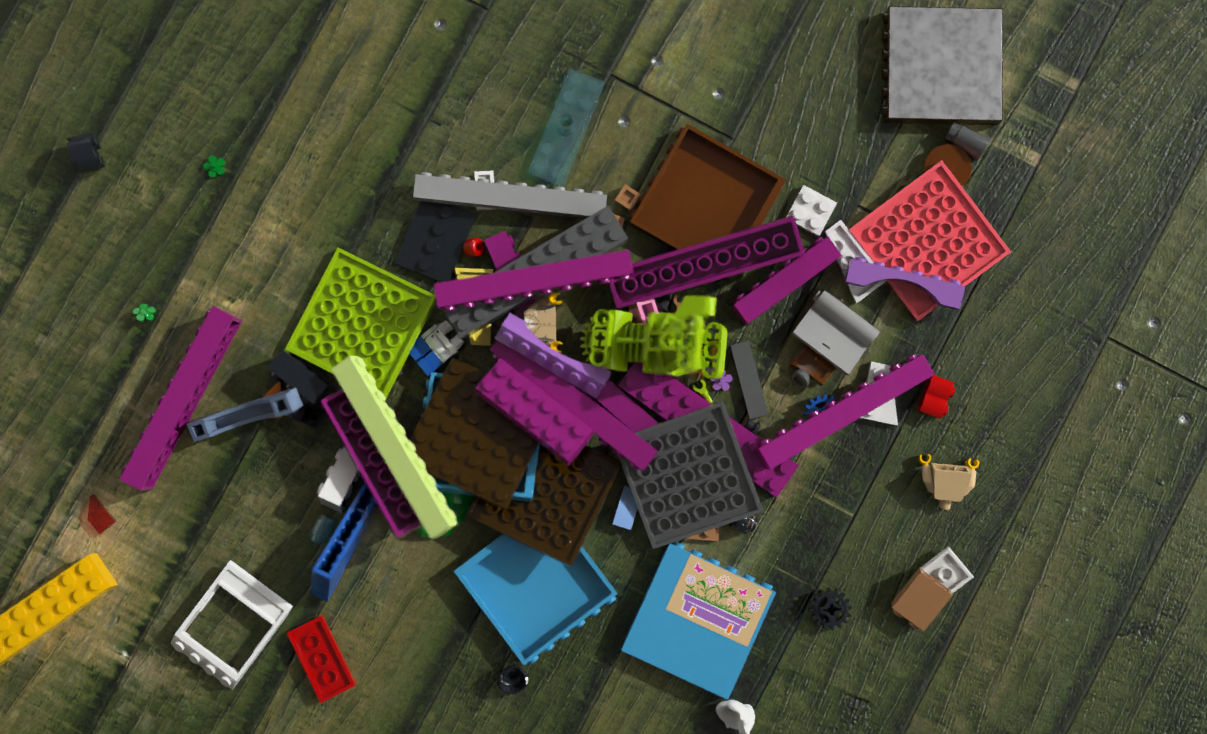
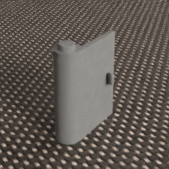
M819 290L812 299L815 301L792 334L848 376L880 331L826 290L823 292Z

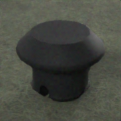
M662 297L659 302L655 301L657 309L662 313H668V308L671 305L670 300L666 302V297Z
M750 419L744 427L755 435L761 424L760 421L755 423Z

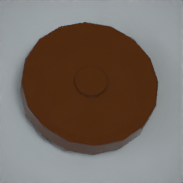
M951 144L940 145L933 149L924 160L923 172L925 173L942 160L960 185L964 186L970 178L972 171L971 160L966 151Z

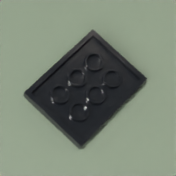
M420 201L395 264L439 282L451 281L463 252L464 242L468 239L477 214L452 204Z

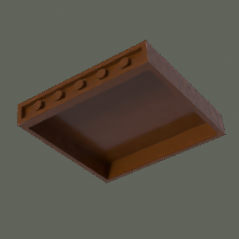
M686 124L685 128L681 127L676 135L678 140L675 145L671 143L666 153L669 155L666 161L662 159L657 168L659 173L656 177L652 176L647 185L650 187L647 194L642 193L638 201L640 206L637 210L633 209L629 216L632 227L667 247L677 250L761 225L784 186L786 179L691 125ZM732 276L725 277L724 279L729 281Z

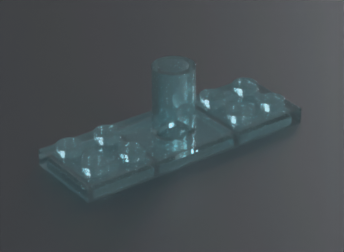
M570 68L528 174L564 187L605 86L604 81ZM565 122L571 123L570 126H562Z

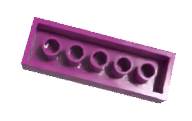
M822 237L809 246L811 248L809 251L806 248L804 249L805 255L794 257V262L791 260L787 261L779 268L780 272L776 273L773 271L765 277L762 285L758 282L748 290V295L745 296L743 293L733 301L734 305L731 307V310L744 327L842 256L829 237L824 240Z
M502 359L497 362L476 387L479 397L568 466L593 437L592 428Z

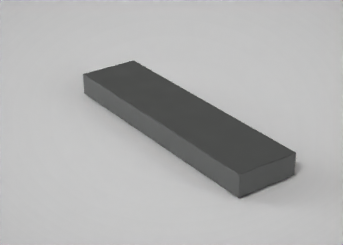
M749 341L730 345L749 420L768 415Z

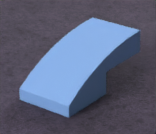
M624 485L613 525L631 530L638 507L631 488Z

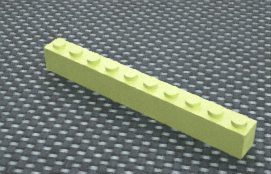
M349 356L332 368L333 373L430 538L441 536L457 525L455 514L448 509L444 496L435 487L434 479L426 472L424 462L416 455L414 445L406 438L404 428L397 423L394 411L387 406L385 396L375 385V379L365 369V362L358 356Z

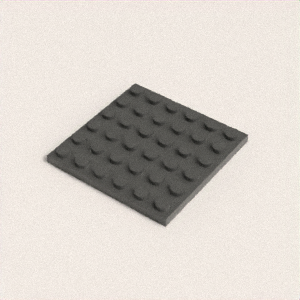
M723 401L634 432L658 451L645 470L639 469L637 471L629 465V459L625 456L623 459L619 457L653 549L763 512Z

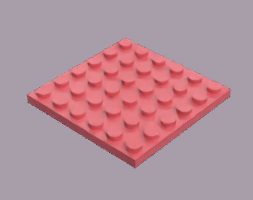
M942 160L849 229L873 262H882L888 268H892V266L902 267L905 272L911 273V270L919 271L925 277H930V275L942 277L941 280L949 282V279L957 280L963 286L968 285L1011 253L1010 249ZM887 280L916 321H919L938 307L926 292L915 285L903 281Z

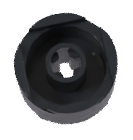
M86 133L67 137L66 140L69 141L67 143L68 154L71 163L76 164L78 168L74 169L77 175L100 171L106 167L103 156H100L98 149H101L100 141L94 134Z

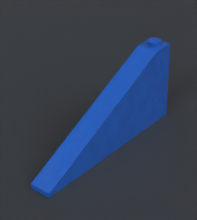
M365 483L312 570L311 594L326 602L329 601L378 507Z

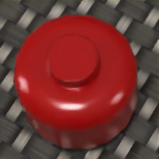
M469 238L464 242L463 250L468 257H478L484 253L485 245L480 238Z

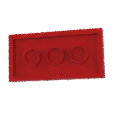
M323 615L287 633L320 703L357 685Z

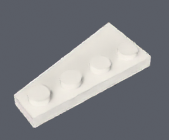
M841 220L825 231L826 236L831 239L842 254L837 261L844 278L850 259L861 257L866 259L867 263L873 264L871 258ZM887 280L874 282L864 287L847 285L857 304Z

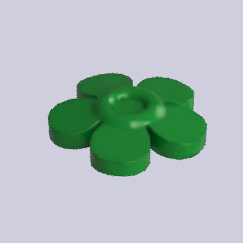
M210 156L208 158L210 163H205L203 166L206 171H209L208 175L212 178H215L217 173L219 175L225 173V169L222 167L225 165V161L222 158L217 160L215 156Z
M141 304L139 308L133 310V315L136 316L138 322H143L145 319L152 321L154 319L153 314L156 313V309L148 307L147 304Z

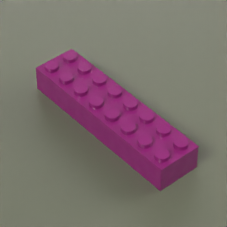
M342 389L321 400L324 412L396 540L422 527L423 524L344 390Z

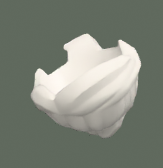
M736 700L721 701L716 707V712L725 723L726 728L739 730L740 734H750L755 721V713L752 706L742 704Z

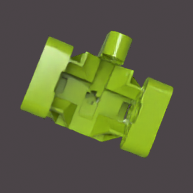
M685 296L675 315L671 313L650 312L648 313L647 324L632 323L633 314L629 312L598 310L594 317H590L592 323H585L588 329L582 330L585 337H581L580 340L585 341V344H582L580 348L586 349L582 353V355L588 356L586 362H591L594 366L616 372H627L628 362L643 363V372L648 374L681 376L687 373H695L702 369V374L706 378L718 380L724 374L728 333L724 325L716 322L709 323L704 330L703 318L708 319V317L715 316L716 298ZM717 346L718 352L713 356L711 351ZM715 368V372L710 373V370Z

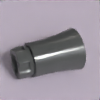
M955 122L945 137L946 140L953 142V145L965 150L976 161H978L991 140L990 137L981 135Z

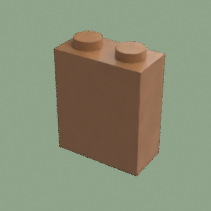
M919 567L891 602L892 611L898 617H905L909 620L908 623L916 630L920 628L922 631H925L953 595L949 588Z

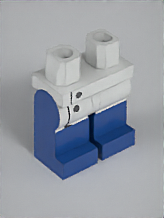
M447 320L439 325H433L416 340L409 353L429 377L432 372L436 373L452 357L459 353L458 349L465 343L458 334L449 340L446 334L453 327Z

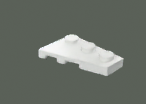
M871 361L866 380L868 384L874 381V376L882 372L884 375L889 373L890 365ZM895 398L860 418L898 426Z

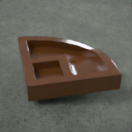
M806 344L789 364L790 367L796 370L802 369L806 371L810 378L820 386L836 369L834 365Z

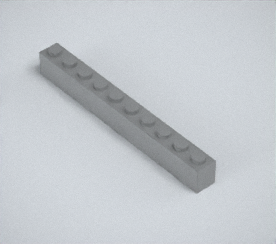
M427 172L415 175L413 193L415 201L584 219L605 208L607 202V195H604L602 191H592V193H585L583 189L566 191L564 187L548 189L545 185L539 184L535 185V187H529L526 183L517 182L516 185H510L507 181L498 180L497 183H492L488 179L483 178L473 181L465 176H459V179H454L450 175L440 174L439 177H436Z

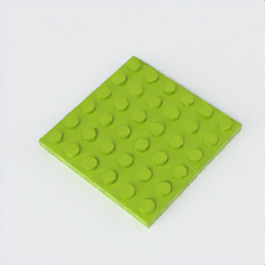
M337 248L285 350L334 374L332 368L349 356H358L365 362V369L375 379L377 389L383 393L386 400L437 301L436 295L347 251Z

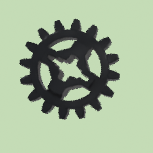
M827 587L826 592L820 589L819 596L813 595L816 600L809 602L813 605V608H809V611L814 612L811 619H817L815 624L818 626L823 623L822 628L825 630L827 626H829L830 630H834L835 625L840 629L841 622L848 623L845 617H851V614L847 612L852 609L851 606L847 605L850 599H844V592L838 594L837 588L833 592L829 587ZM833 596L837 597L842 604L835 603ZM825 598V601L819 605L820 601ZM829 604L835 607L833 610H831V613L827 610H824L826 608H829ZM819 613L825 614L827 621L823 620ZM839 613H842L841 616L836 620V616Z

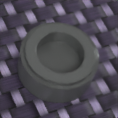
M797 369L791 375L792 382L799 388H806L811 383L809 374L802 369Z

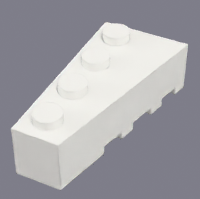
M345 447L338 450L335 459H337L335 465L329 467L326 474L328 478L325 483H321L317 491L321 504L340 513H343L345 508L342 506L344 499L347 500L351 496L352 482L358 481L360 476Z

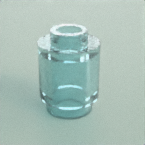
M321 514L320 518L317 517L309 532V535L312 536L311 540L318 544H321L322 541L326 543L335 527V521Z

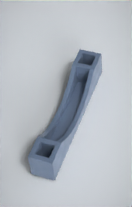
M292 388L200 416L189 422L187 426L195 442L247 423L292 413L302 407L303 404L297 389Z

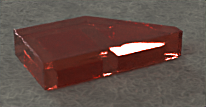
M92 494L89 500L87 520L99 534H102L117 521L95 494Z

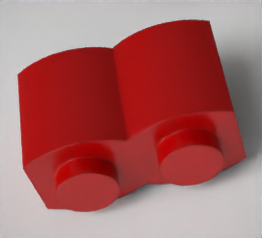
M935 375L928 378L916 411L937 419L945 416L949 408L947 401L953 397L955 392L954 382Z

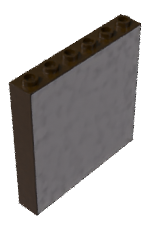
M889 6L886 12H883L882 23L885 24V31L882 33V42L885 43V50L882 51V61H885V68L882 69V80H885V87H882V98H885L884 106H882L881 116L884 117V123L954 124L955 122L959 125H998L1003 121V8Z

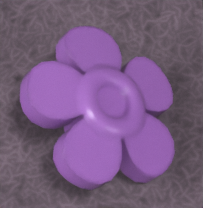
M725 370L720 379H710L712 382H715L712 385L714 390H719L720 387L723 391L729 389L728 383L732 381V376L730 374L725 376Z

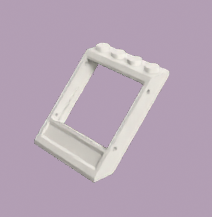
M230 560L175 633L171 645L178 652L188 656L191 662L204 668L207 674L213 675L220 680L223 686L233 690L281 626L293 606ZM220 586L272 624L240 671L230 667L185 632Z

